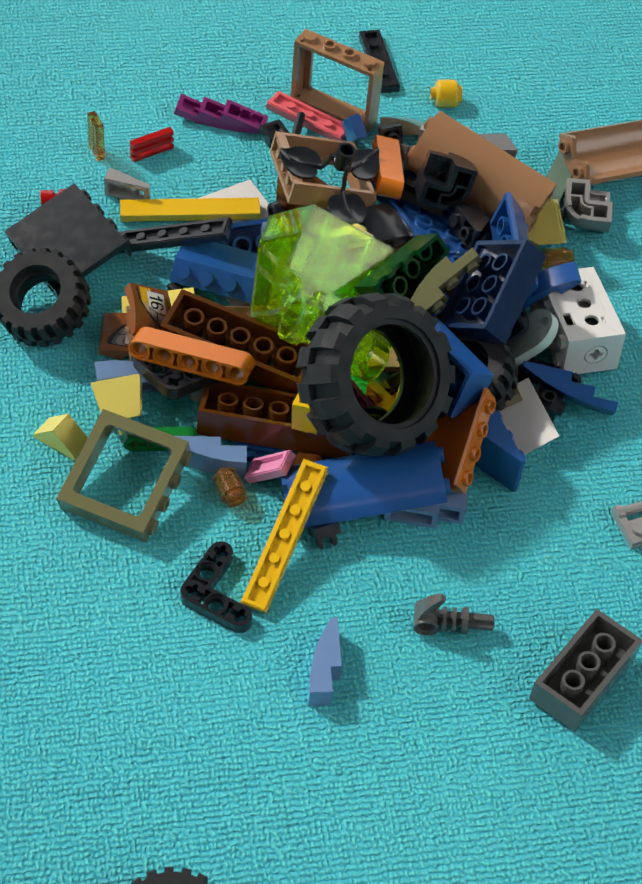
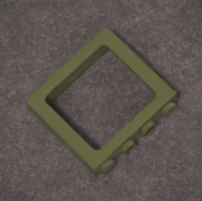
M103 409L56 498L60 509L147 542L149 536H153L157 531L159 525L158 518L161 512H166L172 490H176L180 484V474L183 468L188 467L193 454L189 441ZM113 428L172 451L139 516L131 515L80 494Z

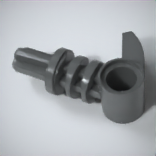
M443 594L430 595L415 603L413 629L420 635H433L438 632V626L441 627V631H446L447 627H451V632H456V628H460V633L466 635L468 629L487 631L494 629L495 618L493 615L469 613V607H463L461 612H457V607H452L451 611H447V607L443 606L442 610H439V607L446 601V596Z

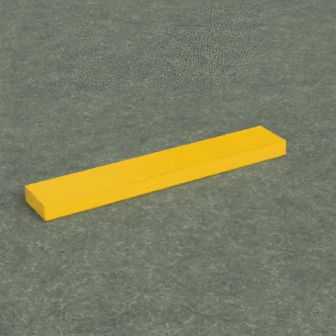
M259 197L120 200L121 222L196 221L230 217L231 220L260 219L261 214Z
M303 459L242 597L241 604L267 614L328 474V467Z

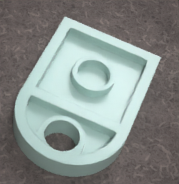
M538 309L527 315L529 329L509 346L517 367L546 349L555 338L559 324L557 318L549 310Z

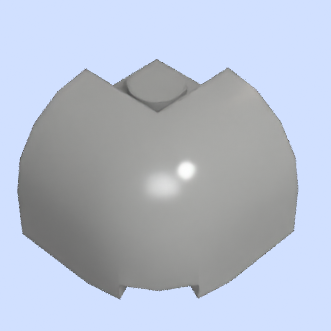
M567 178L564 203L567 219L575 227L584 230L608 232L612 223L613 202H610V192L590 190L591 180Z

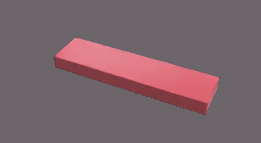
M278 91L267 102L266 109L295 122L298 112L305 113L303 127L328 139L342 141L346 139L341 126L342 121L285 93Z

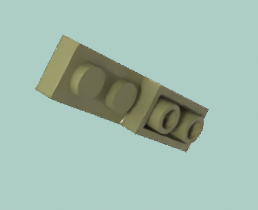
M473 248L454 263L447 256L444 257L417 287L411 298V301L415 303L414 306L423 307L430 315L432 313H439L445 308V303L449 300L443 292L455 288L460 282L459 279L465 274L470 275L475 272L480 266L479 263L483 260Z

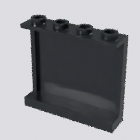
M75 183L4 231L9 242L18 253L25 254L27 253L26 250L31 248L39 251L40 247L49 248L51 252L56 249L61 251L64 256H69L84 277L123 250L129 257L132 255L128 246L131 242L124 232L119 233L115 222L110 217L106 219L104 217L105 213L99 204H93L88 192L85 189L80 190ZM53 281L43 282L58 299L61 284Z

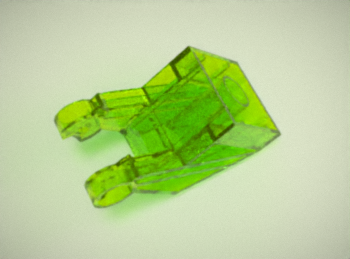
M314 204L269 215L258 245L250 317L272 326H278L279 338L290 344H309L310 340L305 335L318 316H325L328 307L336 302L359 295L354 286L391 257L395 249ZM371 330L362 338L353 355L351 374L365 382L375 380L389 360L391 345L381 334Z

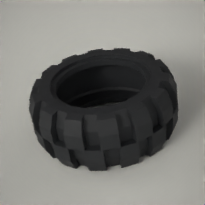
M377 292L344 298L329 306L325 316H318L305 335L310 340L308 346L301 347L299 350L296 368L302 369V383L296 384L300 402L308 403L311 410L306 416L319 434H328L326 439L329 443L346 453H357L359 456H396L409 452L416 444H422L439 427L436 419L445 417L453 398L448 396L449 385L455 384V365L449 364L447 353L452 351L448 338L442 331L437 332L434 328L438 321L423 307L414 306L415 303L407 297L394 293L380 294ZM371 330L381 334L390 343L398 358L401 375L397 398L391 409L379 420L372 418L361 407L354 394L351 382L353 355L362 338Z

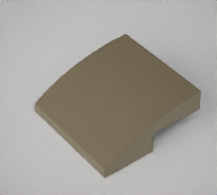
M380 117V126L399 122L402 125V135H419L421 126L425 125L424 122L406 117Z

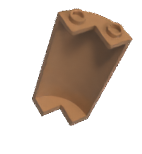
M439 111L434 118L430 116L424 125L425 131L416 146L413 145L407 154V157L410 158L407 168L418 174L419 168L423 167L428 150L447 155L450 152L469 160L477 168L478 174L468 198L461 203L479 205L486 215L492 218L505 193L511 192L524 212L529 234L535 226L539 213L552 199L557 184L442 111Z
M642 120L560 133L558 149L573 178L591 180L590 185L641 176Z

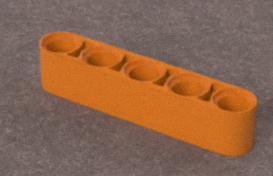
M376 135L372 149H379V172L374 178L376 195L400 200L404 187V175L399 140Z
M151 327L140 328L128 347L130 354L138 360L234 385L244 384L256 364L253 356L247 352Z

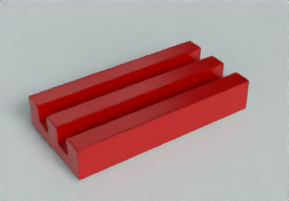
M171 127L130 140V158L133 162L173 149L174 144L172 142H174V138L172 135H174V131Z

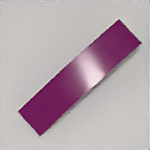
M184 94L180 95L173 113L211 127L260 134V125L266 124L268 116L227 99L224 105L205 96L202 102Z

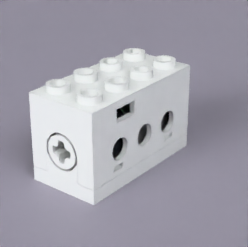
M594 267L578 269L582 281L580 284L563 294L555 290L530 306L531 312L538 309H547L558 320L557 334L547 347L553 355L555 367L578 374L617 369L626 333Z

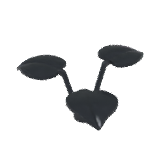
M343 142L338 145L335 154L330 153L329 158L320 164L319 154L311 148L303 146L280 148V157L285 168L292 175L301 179L315 178L317 169L322 170L333 161L335 169L344 173L341 195H333L328 200L327 208L329 213L336 220L349 225H360L364 221L366 206L363 199L357 194L351 193L346 195L345 193L348 173H352L359 180L374 179L379 172V149L356 150L352 144Z

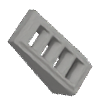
M108 169L104 178L106 196L124 200L150 199L149 184L118 170Z

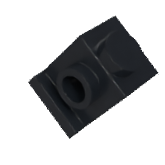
M537 381L534 389L553 423L556 416L561 417L567 404L563 402L565 395L544 387L541 381Z

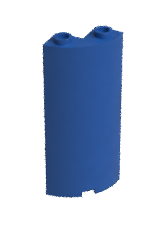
M432 440L416 444L411 451L396 456H359L354 454L315 461L314 463L328 467L329 471L304 528L447 503L446 494H451L449 478L443 479L441 463L445 462L443 448L437 447L436 441ZM301 464L292 465L287 475L281 476L284 502Z

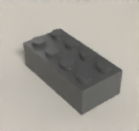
M596 609L534 682L529 699L576 732L636 658L642 644V639Z

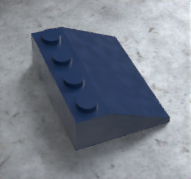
M528 240L477 241L474 250L483 261L479 263L480 266L475 272L470 275L465 274L459 279L460 282L454 288L440 321L454 334L485 343L505 344L511 335L517 318L521 314V309L532 290L534 281L542 269L546 255Z

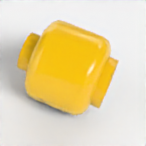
M439 79L436 81L435 86L430 88V100H434L438 108H455L458 103L462 102V85H459L454 79Z

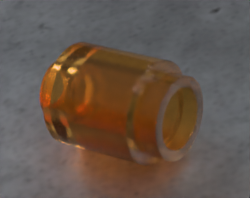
M566 247L545 248L542 251L546 255L542 264L543 270L575 262L572 249H567Z
M229 467L219 469L213 477V483L222 502L226 503L229 507L242 504L246 499V489L237 470Z

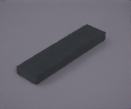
M380 30L359 31V40L364 53L384 61L381 93L399 92L400 84Z

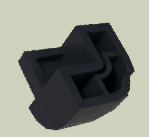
M428 150L423 167L419 168L416 177L415 198L417 203L437 209L449 210V207H453L463 200L466 201L478 174L477 168L472 162L450 152L447 155Z

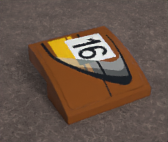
M129 283L124 290L131 309L125 314L131 335L135 336L142 327L160 330V326L171 308L168 291Z
M104 313L98 354L121 361L125 355L129 356L126 313Z

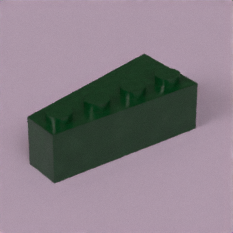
M438 233L416 235L356 284L354 289L359 295L377 292L380 294L394 293L411 300L417 287L426 275L450 253V250Z

